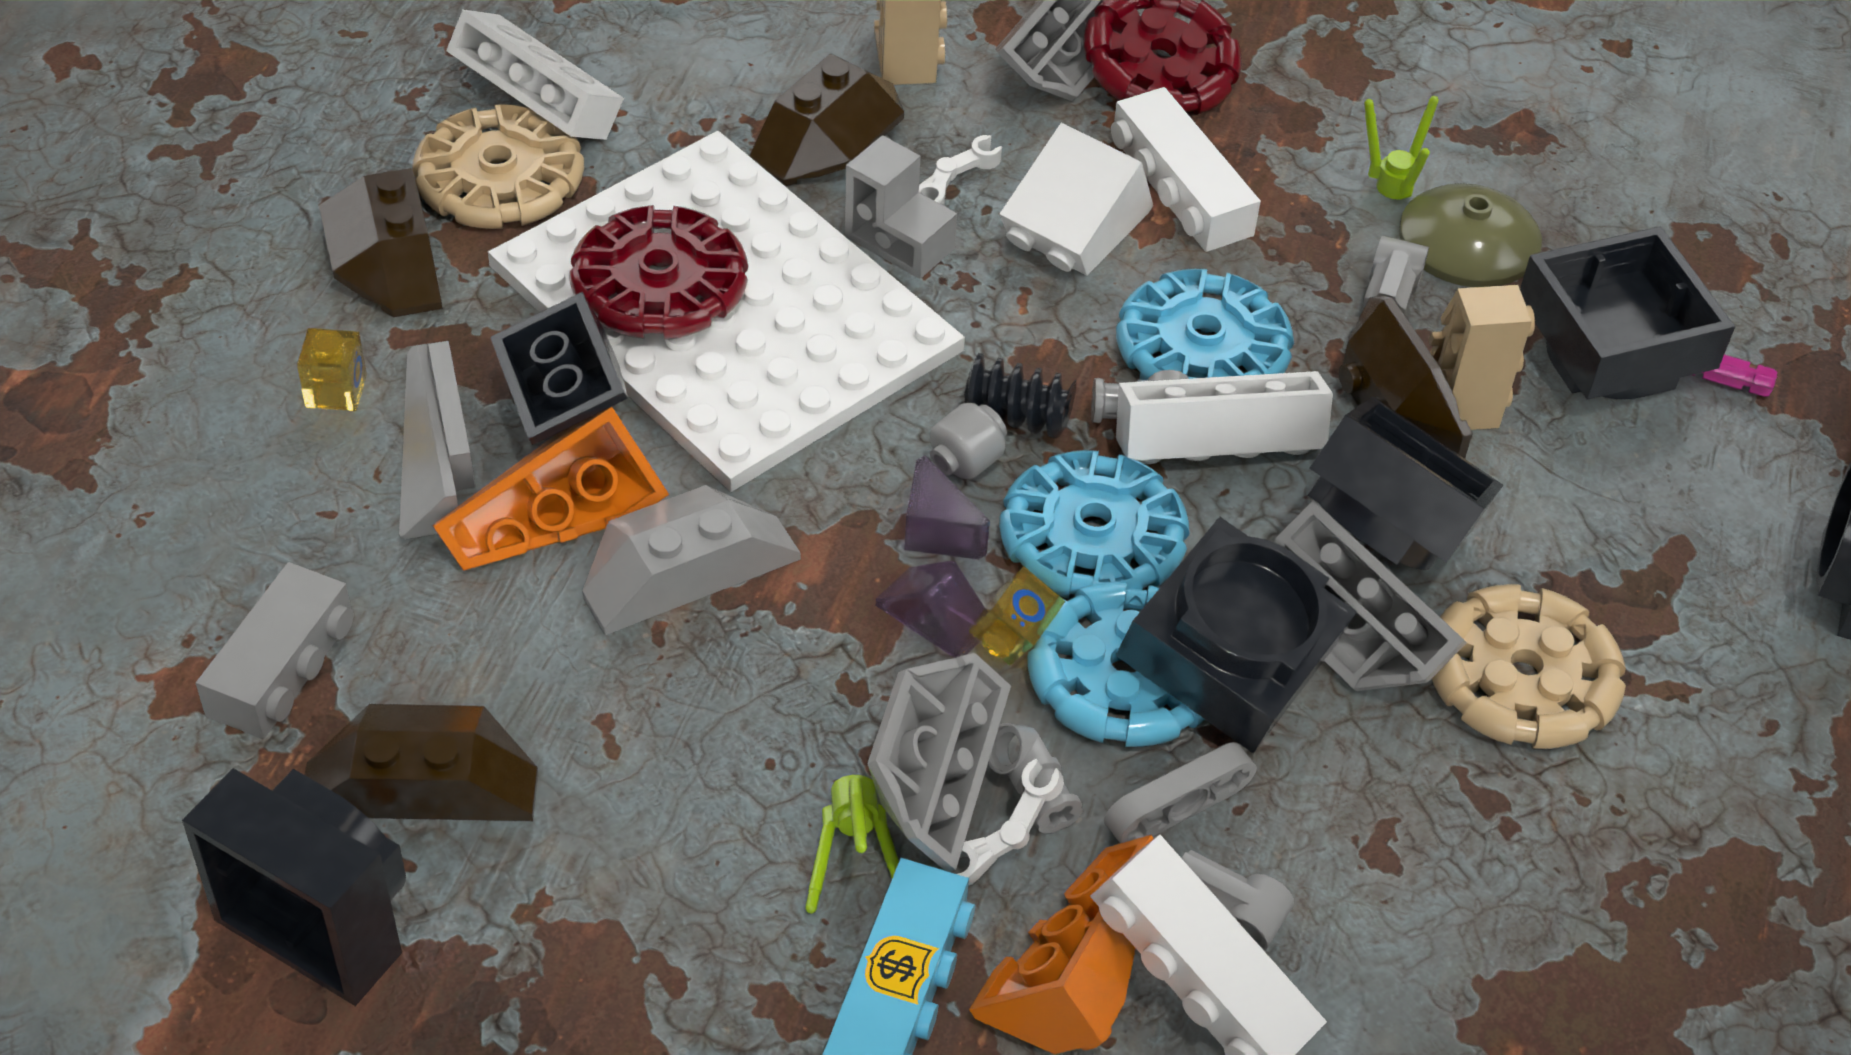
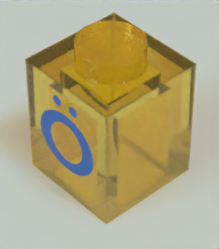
M308 328L297 362L305 406L308 408L357 411L367 376L360 333L356 331Z
M1023 566L1000 587L968 631L981 641L983 647L989 653L1001 658L1010 666L1035 645L1066 601Z

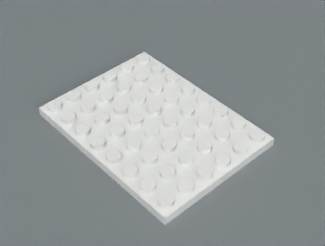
M719 131L706 136L488 251L489 266L540 313L574 296L569 281V272L573 268L570 261L574 249L582 237L595 225L602 227L607 224L608 218L611 215L627 209L654 205L655 210H673L674 205L705 213L718 221V227L721 229H730L742 244L749 267L745 273L748 279L745 292L736 307L726 317L720 318L716 316L711 320V326L701 332L665 340L664 334H645V338L640 339L619 334L603 326L618 360L627 395L730 492L738 489L964 351L965 337ZM665 228L655 229L654 233L671 234V230ZM651 265V266L648 267V268H650V269H652V270H664V269L668 268L669 266H667V267H656V266ZM614 293L611 296H609L608 299L610 300L618 294ZM701 295L695 298L700 303L705 300Z

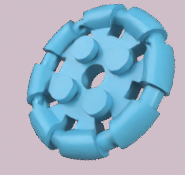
M1184 269L1161 275L1160 281L1155 283L1147 281L1130 294L1119 312L1121 321L1116 326L1118 348L1127 366L1130 369L1137 368L1140 371V380H1148L1154 373L1162 370L1180 371L1186 374L1189 379L1285 373L1292 358L1289 350L1294 345L1293 330L1285 311L1278 303H1271L1268 300V293L1261 287L1230 273H1226V277L1207 274V269ZM1203 293L1222 296V300L1203 297ZM1199 329L1204 332H1215L1216 334L1207 336L1199 334L1195 330ZM1158 351L1162 353V355L1156 358L1152 356V354ZM1242 365L1248 372L1243 374L1238 367Z
M1082 450L1049 457L1047 464L1041 467L1033 465L1024 471L1011 485L1003 500L1006 510L1001 512L999 516V527L1002 542L1011 561L1015 563L1020 562L1024 566L1023 574L1044 590L1069 599L1070 594L1075 595L1076 590L1089 585L1127 583V589L1141 590L1149 585L1159 587L1183 560L1187 550L1186 544L1183 541L1190 534L1189 520L1185 506L1178 493L1174 489H1167L1163 485V477L1152 468L1120 454L1118 459L1099 456V451ZM1055 482H1057L1061 486L1067 485V487L1058 491V486L1055 484ZM1136 497H1137L1138 499H1140V500H1144V501H1142V504H1141V505H1140V503L1135 499ZM1034 510H1039V511H1043V513H1037V512H1033V511H1034ZM1095 516L1104 519L1108 524L1101 527H1093L1083 522V519ZM1147 530L1157 531L1158 534L1147 532ZM1047 543L1046 550L1042 552L1037 550L1036 547ZM1132 558L1140 565L1135 569L1130 567ZM1075 565L1096 569L1095 575L1074 573Z
M1127 583L1089 585L1076 590L1075 598L1069 601L1059 599L1048 608L1043 619L1036 624L1030 638L1034 649L1029 651L1027 655L1030 680L1041 703L1044 705L1050 704L1055 710V718L1067 728L1103 743L1105 738L1126 742L1125 747H1143L1177 739L1180 736V730L1187 726L1196 728L1205 720L1138 671L1132 673L1124 670L1119 671L1112 665L1114 662L1121 660L1116 656V653L1132 621L1159 590L1158 587L1149 585L1147 591L1127 589ZM1083 617H1086L1092 623L1086 629L1078 622ZM1058 654L1070 655L1072 657L1071 660L1059 658ZM1076 690L1078 693L1074 695L1070 694V692ZM1167 704L1172 710L1169 711L1164 706ZM1108 707L1130 711L1129 720L1107 716Z

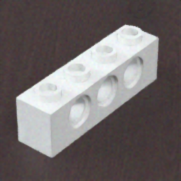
M462 10L446 50L448 53L569 136L607 140L624 100L622 96L501 15Z

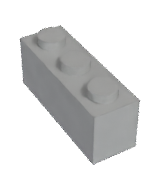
M288 562L197 680L196 686L205 717L265 739L277 721L281 722L288 716L292 709L294 698L306 681L312 680L318 675L325 655L336 640L343 639L349 632L354 613L351 609L346 583Z

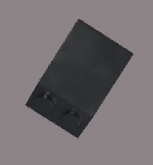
M583 292L490 337L527 437L532 445L628 399L616 355L603 326Z

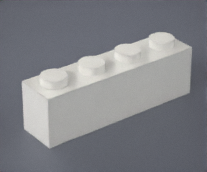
M1165 87L1117 101L1115 119L1111 125V135L1115 145L1119 149H1123L1127 155L1142 162L1146 179L1157 191L1161 202L1166 207H1170L1182 222L1185 232L1189 236H1193L1205 252L1254 236L1260 199Z
M1318 371L1119 383L1116 439L1126 457L1143 464H1154L1161 459L1171 458L1203 461L1211 456L1219 455L1252 458L1260 453L1282 451L1288 454L1301 455L1309 450L1323 449L1327 443L1333 393Z
M1158 835L1139 850L1090 895L1099 906L1100 914L1104 921L1113 930L1125 935L1141 953V960L1147 970L1156 978L1164 980L1182 1000L1183 1008L1187 1015L1196 1024L1209 1030L1224 1047L1225 1055H1295L1327 1022L1161 835Z

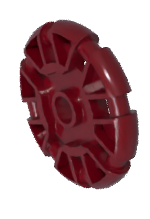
M1104 0L1096 7L1095 17H1091L1087 21L1083 37L1085 58L1093 64L1092 74L1099 84L1118 101L1165 87L1185 112L1193 111L1194 114H1200L1223 102L1232 91L1231 85L1235 84L1239 79L1242 65L1239 42L1231 38L1232 27L1227 20L1204 0H1201L1200 3L1193 0ZM1145 9L1140 16L1137 10ZM1177 13L1191 19L1190 23L1188 24L1176 18ZM1215 44L1216 47L1206 48V45ZM1152 50H1163L1171 57L1167 59L1160 58ZM1184 87V88H1183V93H1184V94L1182 95L1181 92H1180L1178 89H1176V88Z
M648 205L618 212L608 218L607 224L602 227L595 225L590 229L574 249L570 261L573 268L569 272V281L573 295L575 296L581 292L584 293L602 326L619 334L644 339L645 334H664L665 340L701 332L711 326V320L716 316L720 318L726 317L736 307L745 292L748 282L745 273L748 271L749 265L746 253L739 239L730 229L718 227V221L715 218L686 207L673 205V210H655L654 205ZM662 228L670 229L671 234L654 233V230ZM651 265L656 266V267H667V266H669L668 268H666V269H664V270H652V269L648 268V267H650ZM614 293H617V294H618V295L615 296L614 298H612V299H610V300L608 299V297L611 296L612 294H614ZM701 295L705 300L700 303L695 298Z

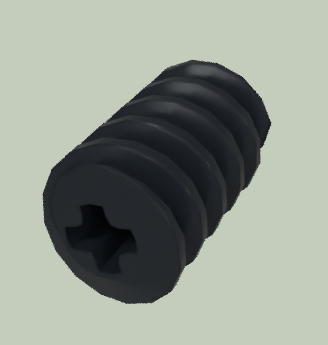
M978 353L969 372L964 398L965 403H974L978 406L982 404L991 407L1002 420L1007 415L1008 424L1011 428L1018 429L1027 419L1028 430L1031 433L1037 434L1046 424L1048 436L1057 439L1065 430L1070 419L1076 393V380L1073 381L1068 390H1065L1062 385V374L1056 372L1049 385L1043 384L1042 368L1038 367L1030 379L1026 380L1024 379L1022 363H1017L1010 375L1004 374V361L1002 358H997L992 368L986 370L984 354Z

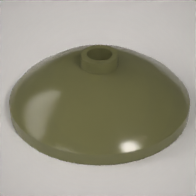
M1447 184L1429 189L1417 195L1405 207L1399 225L1400 240L1429 247L1423 270L1444 281L1467 287L1502 286L1524 277L1530 255L1540 253L1542 247V236L1539 226L1532 215L1520 203L1498 190L1476 184Z

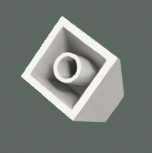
M1060 123L1000 212V217L1007 232L1006 237L1015 246L1025 251H1030L1034 248L1045 254L1047 259L1057 268L1066 272H1070L1073 268L1087 276L1135 228L1154 205L1141 161Z

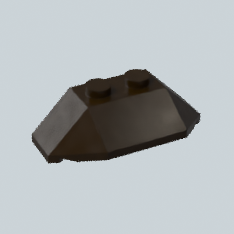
M830 53L774 101L749 157L785 187L797 184V179L817 178L846 169V165L879 137L888 134L904 119V110L894 84Z
M412 168L362 176L319 205L334 279L361 297L381 305V310L393 318L443 309L429 234Z
M1381 295L1370 297L1348 340L1343 364L1339 367V379L1342 388L1346 393L1352 395L1358 406L1372 396L1439 442L1463 458H1466L1473 433L1467 421L1461 420L1459 416L1457 401L1440 366L1392 297Z
M369 704L306 763L304 775L343 797L368 818L533 821L538 767L484 706Z

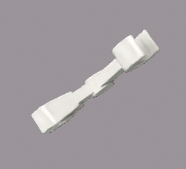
M978 136L973 140L971 149L951 158L944 157L939 159L933 175L919 185V192L945 205L946 188L950 181L954 180L956 175L974 167L981 169L997 167L1001 162L1002 146L990 151L991 136Z
M1037 759L1029 762L1023 769L1021 776L1025 790L1010 819L1002 825L1000 830L986 838L983 837L964 842L960 858L969 857L970 865L964 872L958 873V875L969 878L968 886L974 884L998 857L1012 849H1021L1027 845L1030 837L1029 831L1044 802L1058 797L1063 789V776L1057 768H1055L1049 784L1045 787L1037 788L1034 787V781L1039 775L1042 765Z

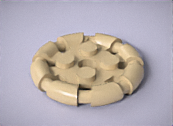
M499 104L495 105V109L477 111L476 107L464 110L440 122L436 126V132L434 134H427L420 142L414 155L412 170L416 177L415 182L420 196L440 215L447 216L452 214L455 216L457 223L470 227L503 229V223L520 221L523 226L541 220L560 209L563 205L562 199L564 197H572L581 183L584 172V157L580 153L581 146L576 137L569 136L529 107ZM487 128H498L497 131L482 133V130ZM504 160H507L506 162L501 163V164H492V163H500V162H502V161H504ZM543 180V181H546V182H548V183H550V184L547 185V184H545V183H543V182H541V181ZM463 192L467 194L464 198L459 197Z
M1506 584L1486 587L1468 594L1466 602H1453L1441 614L1440 618L1467 643L1432 678V682L1447 706L1454 705L1462 713L1461 720L1474 730L1509 745H1512L1514 740L1532 743L1533 749H1551L1584 741L1588 738L1590 730H1602L1612 720L1623 701L1626 685L1620 680V677L1624 675L1626 667L1620 648L1612 634L1604 624L1596 626L1588 618L1590 612L1585 607L1566 596L1541 588L1539 593L1521 591V585ZM1518 612L1535 614V621L1518 619ZM1479 620L1486 629L1482 631L1473 622ZM1572 633H1573L1581 642H1579L1578 644L1574 645V637H1573ZM1461 657L1470 658V659H1469V661H1464V660L1461 659ZM1513 663H1527L1533 666L1538 674H1522L1517 671ZM1582 676L1596 679L1593 681L1582 680L1581 678ZM1480 686L1489 698L1487 696L1477 698L1473 693L1478 691ZM1566 704L1570 709L1565 711L1561 706Z

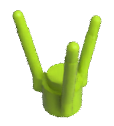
M1437 96L1430 97L1409 152L1395 150L1390 152L1383 160H1381L1374 102L1371 99L1365 100V120L1371 161L1368 176L1377 179V190L1383 196L1397 200L1412 196L1415 182L1430 154L1429 149L1423 148L1421 150L1439 102Z
M848 775L836 780L832 785V804L822 809L823 827L805 906L806 911L810 914L817 910L835 828L839 827L843 834L853 836L856 851L864 853L867 850V833L874 827L891 879L894 876L899 863L898 856L887 825L886 810L882 805L878 804L877 790L873 780L869 777Z

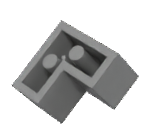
M882 135L846 165L845 237L921 279L955 249L957 213L919 192L921 156Z

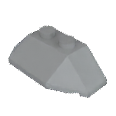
M1037 0L995 50L1029 86L1073 101L1094 78L1092 74L1094 66L1085 58L1083 37L1089 18L1095 17L1096 7L1104 0Z
M704 485L608 521L582 593L586 604L604 635H608L801 560V553L777 516Z
M1314 500L1277 536V544L1290 550L1330 578L1324 587L1325 590L1357 611L1336 646L1324 660L1355 691L1428 683L1467 643Z
M976 653L898 672L867 763L883 808L910 842L948 872L954 871L957 868L1011 685Z

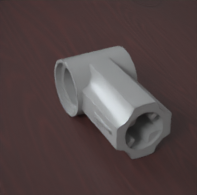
M1382 235L1370 274L1372 279L1369 282L1364 297L1362 311L1370 297L1381 295L1392 297L1403 314H1405L1413 288H1418L1429 247Z
M1192 850L1188 853L1185 852L1182 856L1183 861L1257 944L1266 951L1294 906V898L1290 891L1282 883L1270 876L1253 874L1247 879Z

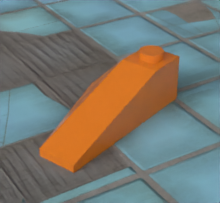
M611 406L551 437L432 526L464 571L524 554L529 550L557 542L562 543L576 539L578 536L606 529L608 521L656 504L667 497L669 493Z
M1152 835L1106 847L1064 893L1069 904L1048 920H1039L1028 932L1034 942L1017 961L1013 957H1005L993 970L969 1009L976 1020L1052 1054L1080 1048L1082 1050H1091L1108 1039L1112 1032L1111 1027L1125 1003L1136 948L1123 933L1113 930L1104 921L1100 914L1099 906L1090 895L1132 856L1154 839Z

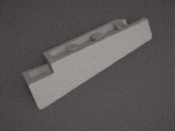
M449 341L412 346L407 353L399 536L403 539L437 534L432 525L458 507L456 490L475 487L471 454Z

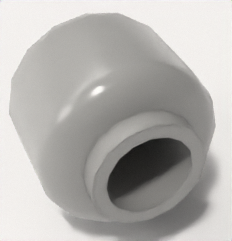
M962 403L932 427L930 442L933 449L930 451V457L943 474L948 476L954 474L961 479L972 480L1005 453L1006 426L991 407L982 404L978 406L974 403Z

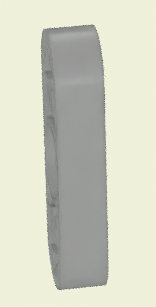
M1238 743L1225 744L1121 797L1107 811L1104 823L1119 843L1148 835L1155 836L1242 790L1254 777L1257 766Z

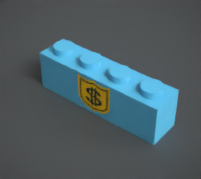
M900 858L823 1055H913L918 1038L929 1040L939 1005L933 1003L932 1000L937 987L948 988L957 961V953L951 952L956 937L966 939L974 917L975 904L967 902L968 877Z

